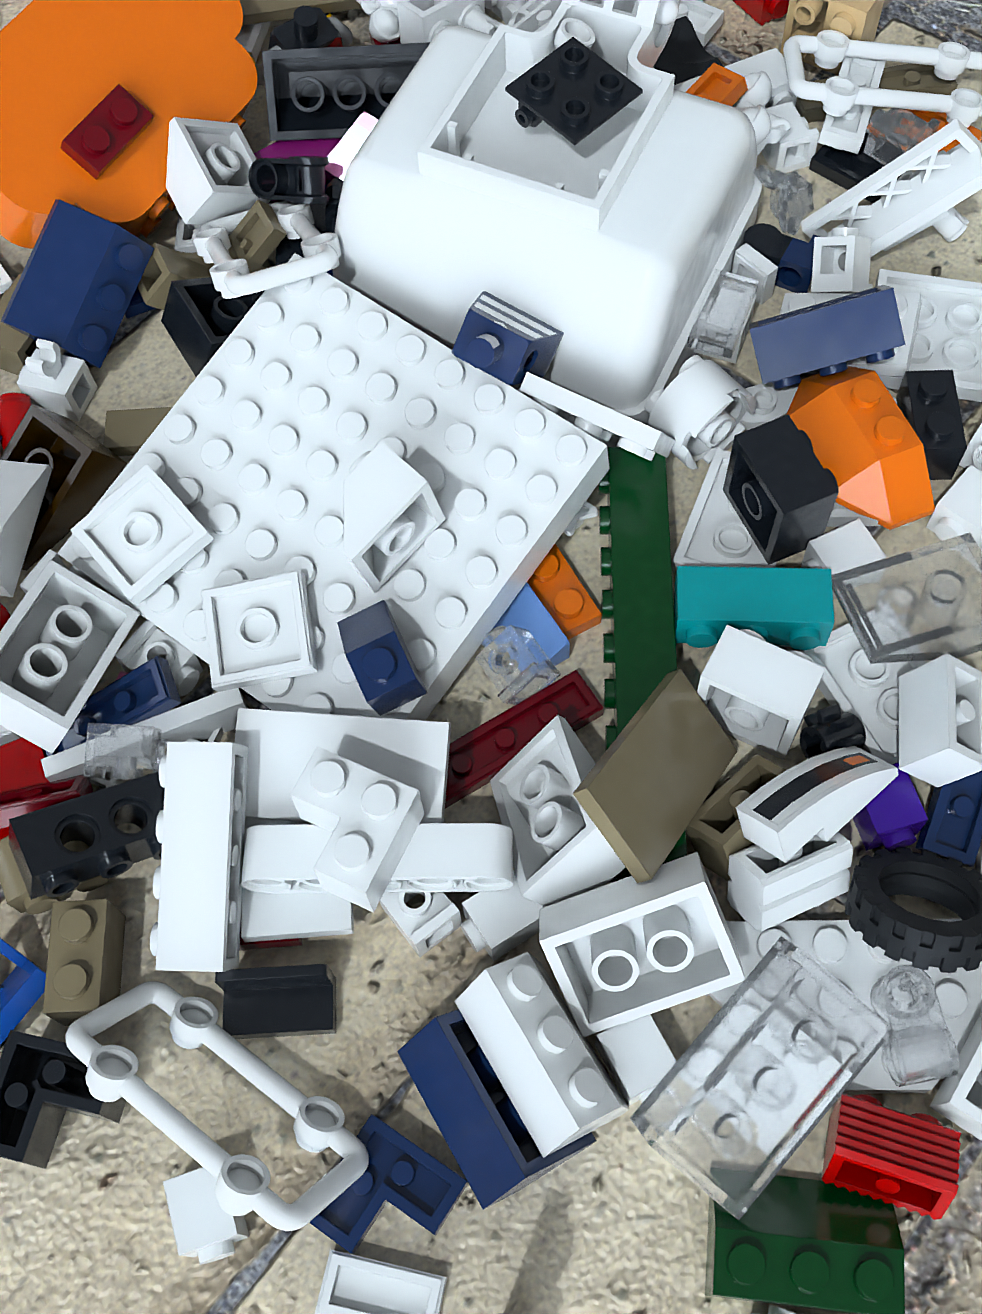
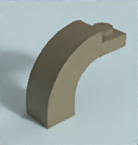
M257 200L229 235L231 247L228 251L231 258L245 259L250 273L272 267L268 257L287 235L271 205ZM154 242L152 245L154 251L137 288L146 305L164 310L171 281L211 277L209 269L214 266V263H205L203 256L197 255V252H179Z

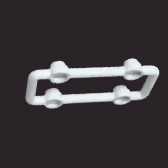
M823 30L817 36H791L784 43L783 52L788 85L791 92L801 99L822 101L823 110L829 115L836 117L844 116L856 104L946 113L948 123L958 119L966 128L972 122H975L979 116H982V95L971 89L959 88L953 90L951 95L859 87L855 81L841 76L831 77L826 80V83L809 82L805 80L801 53L814 54L815 63L826 69L836 68L845 57L932 65L935 67L934 74L943 80H955L965 69L982 70V52L970 51L960 43L943 42L938 48L850 40L845 34L835 30Z
M290 201L269 204L274 210L279 223L286 231L287 238H301L303 240L301 248L304 258L250 273L245 259H232L228 251L231 247L228 234L234 231L249 210L203 224L199 232L192 236L197 255L203 256L205 263H214V266L209 271L215 290L221 291L223 298L231 299L322 274L340 265L338 258L342 253L337 234H321L315 228L310 204H294Z
M148 981L80 1017L68 1027L65 1035L66 1045L72 1054L88 1067L85 1080L91 1095L104 1102H113L123 1097L217 1178L215 1193L219 1206L230 1215L243 1216L254 1210L267 1223L277 1229L284 1231L298 1230L307 1225L359 1179L368 1167L369 1154L360 1139L343 1126L345 1116L341 1107L326 1097H306L217 1025L218 1010L206 999L200 997L184 998L165 983ZM155 1004L172 1017L169 1028L172 1039L177 1045L186 1049H196L203 1044L206 1045L294 1117L293 1130L296 1141L303 1149L317 1153L330 1147L344 1159L292 1204L286 1203L268 1188L270 1172L261 1160L245 1154L231 1156L136 1075L139 1062L132 1051L119 1045L102 1046L92 1037L145 1006Z

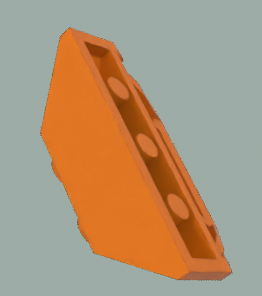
M848 366V369L826 376L816 374L802 379L786 415L790 416L798 430H803L808 435L812 443L813 453L823 468H828L835 476L839 491L835 502L860 515L878 520L879 525L889 530L933 514L935 505L923 443L874 370Z

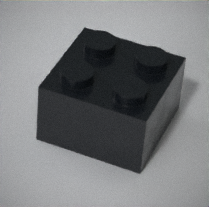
M789 415L734 436L723 491L764 559L770 565L806 550L810 540L823 535L839 493L835 476L828 468L822 467L813 453L810 438L803 430H798Z

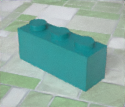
M677 566L674 584L675 642L687 643L696 648L710 647L718 643L725 627L729 625L738 630L748 629L754 631L772 645H789L797 650H810L818 646H826L835 623L831 569Z

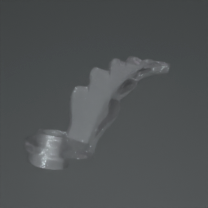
M765 164L760 165L759 169L754 168L753 172L766 188L771 190L770 209L779 221L781 231L796 235L802 218L814 210L813 184L804 179L797 171L786 174Z

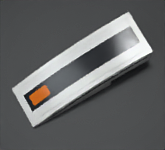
M856 746L834 749L811 757L784 771L760 787L736 807L743 836L786 863L814 836L819 837L825 842L829 841L899 775L898 768Z

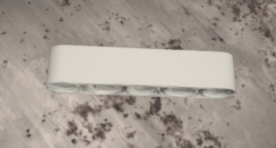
M495 823L419 824L384 892H493L511 888L513 885V831L510 827ZM315 824L256 825L249 827L245 833L241 886L244 889L260 893H330L323 890L313 867L332 832Z

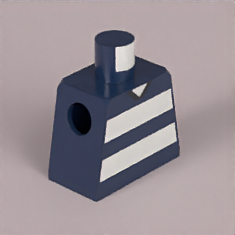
M483 291L469 308L451 353L455 357L506 384L517 385L523 382L527 372L540 378L546 375L564 332ZM534 351L533 357H529V355Z

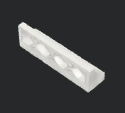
M955 119L802 220V231L810 238H812L813 234L820 237L832 236V230L827 233L821 226L831 220H844L836 228H859V236L872 238V257L982 189V143L958 119ZM955 139L963 145L951 154L937 155L938 150ZM908 170H921L920 174L911 180L897 181L898 176ZM882 195L881 199L872 205L858 206V203L867 196Z
M239 688L217 692L43 758L41 763L45 777L49 782L85 774V776L89 775L91 784L108 788L122 783L128 770L140 765L154 770L152 773L158 772L162 756L167 755V742H202L208 740V742H220L224 733L236 729L238 708L249 709Z

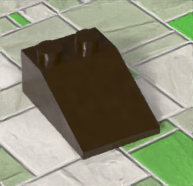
M31 404L0 457V460L46 464L52 469L21 570L27 571L49 549H52L71 532L70 529L89 514L127 464L69 418Z

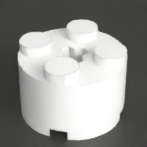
M694 355L685 361L679 370L678 376L665 389L661 388L649 397L644 408L650 414L648 426L676 440L671 452L689 469H697L698 467L695 462L703 459L709 464L717 448L728 450L733 445L734 436L742 433L746 428L740 421L746 410L753 415L756 408V399L713 360H703L699 355Z

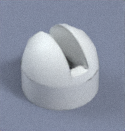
M566 18L561 22L555 34L554 45L557 49L574 37L591 49L595 41V35L593 30L583 21L575 18Z

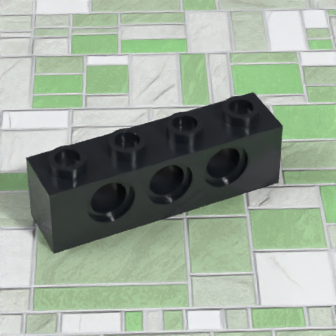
M159 771L9 819V846L30 899L32 900L43 895L48 897L62 896L74 890L80 882L100 875L102 878L118 876L129 870L134 863L151 857L155 860H161L162 843H159L156 837V820L158 813L164 810L165 788L160 784ZM131 823L138 826L141 831L125 833L118 829L117 826ZM70 841H82L89 848L84 851L75 852L68 850L63 845Z

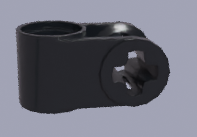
M290 156L256 159L249 169V185L253 193L261 199L291 201V203L329 204L330 196L325 193V166L329 164V157Z

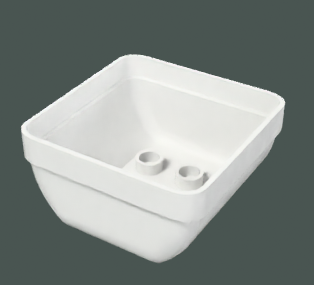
M562 0L548 25L539 32H528L500 24L494 34L490 35L462 26H447L433 38L346 170L335 224V233L338 236L342 255L338 258L340 265L333 269V277L451 350L469 308L479 295L486 291L564 332L546 375L542 379L648 425L650 414L644 408L647 400L655 391L661 388L665 389L678 376L679 370L685 361L692 356L698 322L701 317L705 316L710 303H716L722 286H727L731 278L735 251L743 245L747 229L755 225L762 190V180L760 172L756 168L757 145L754 127L748 116L739 109L675 90L674 74L653 69L671 34L679 13L681 0ZM566 18H575L586 23L595 35V41L590 50L643 89L641 95L576 145L568 141L543 120L536 127H522L515 117V111L518 109V100L505 91L507 85L556 49L554 45L555 34L561 22ZM534 351L529 355V357H533ZM522 383L510 386L519 391ZM523 393V394L526 395L527 397H529V398H531V399L533 398V397H531V396H529V395ZM570 414L567 421L573 424L576 417ZM587 433L607 445V448L619 447L617 443L620 436L612 433L609 442Z

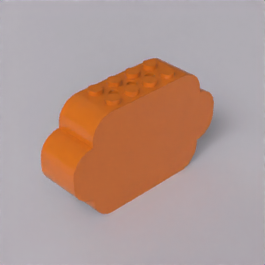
M33 0L0 31V235L13 244L33 249L55 200L58 199L115 223L136 237L142 234L147 239L162 221L160 216L166 209L169 208L173 211L176 208L166 189L169 122L173 117L238 123L240 129L246 123L243 115L255 94L258 77L253 59L247 50L236 40L243 24V10L240 0ZM120 84L154 117L151 124L96 180L60 147L63 139Z

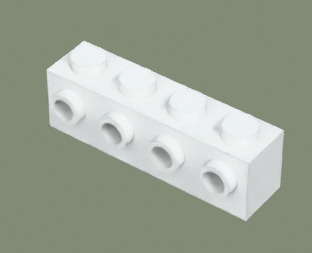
M167 742V755L162 756L159 764V781L161 786L165 788L164 810L158 813L156 820V837L158 842L162 843L161 866L156 868L153 877V893L155 898L159 899L158 922L154 923L150 935V950L152 955L156 956V970L225 972L239 967L242 904L241 878L244 856L248 746L234 742Z

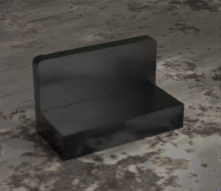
M327 964L245 968L215 972V983L224 991L222 1029L233 1038L251 1039L336 1033V977Z

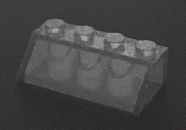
M781 936L633 1113L630 1119L651 1148L739 1220L894 1030L810 954Z

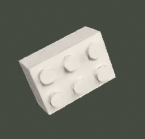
M50 559L0 631V725L53 754L134 625L140 612Z
M698 852L662 864L651 880L637 883L632 876L539 909V942L582 1037L746 981L736 944Z

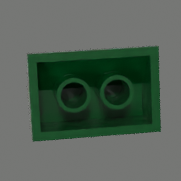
M711 1168L705 1296L848 1314H905L904 1247L893 1203L885 1204L881 1199L873 1200L869 1195L861 1196L858 1191L849 1192L846 1187L837 1188L834 1183L825 1184L822 1180Z

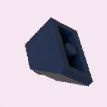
M385 600L337 622L346 658L366 702L380 716L428 693Z

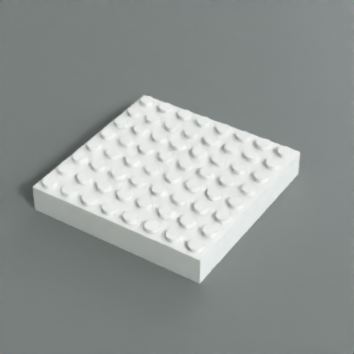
M294 253L288 262L301 259L302 257ZM325 272L270 288L263 292L92 509L94 510L148 464L211 534L214 540L138 606L124 595L74 534L70 536L57 554L125 604L140 612V615L208 664L209 658L201 589L300 569L305 574L318 672L241 688L269 709L276 711L425 721L610 469L607 445L510 385L455 357L451 353L452 350ZM382 441L428 481L446 519L374 593L344 555L343 480L349 475V470L354 461L361 454L367 451L371 452ZM385 600L428 693L380 716L366 702L346 658L337 622Z

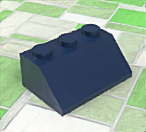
M56 199L0 322L36 341L39 338L58 344L62 355L82 359L88 366L101 368L154 248L119 225Z
M886 285L749 323L762 384L772 382L774 389L801 382L800 374L818 369L820 376L848 369L846 361L865 356L867 363L885 360L895 356L894 348L906 345L894 288Z
M459 1009L435 1017L397 1051L483 1210L525 1188L597 1141L592 1132L543 1158Z

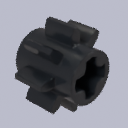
M838 704L820 709L804 717L808 727H805L800 733V746L807 759L834 749L850 746L862 748L865 744L866 732L860 719L849 712L841 714Z

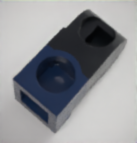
M761 223L749 227L745 232L743 244L747 243L778 267L774 285L794 293H809L812 284L814 237L820 236L813 234L808 243L781 234L776 227L770 224Z

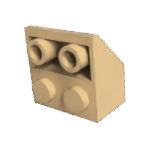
M789 0L780 53L784 54V43L791 36H817L823 30L839 31L850 40L874 42L884 0ZM801 53L802 62L836 75L839 74L842 62H839L836 68L826 69L815 63L814 54Z

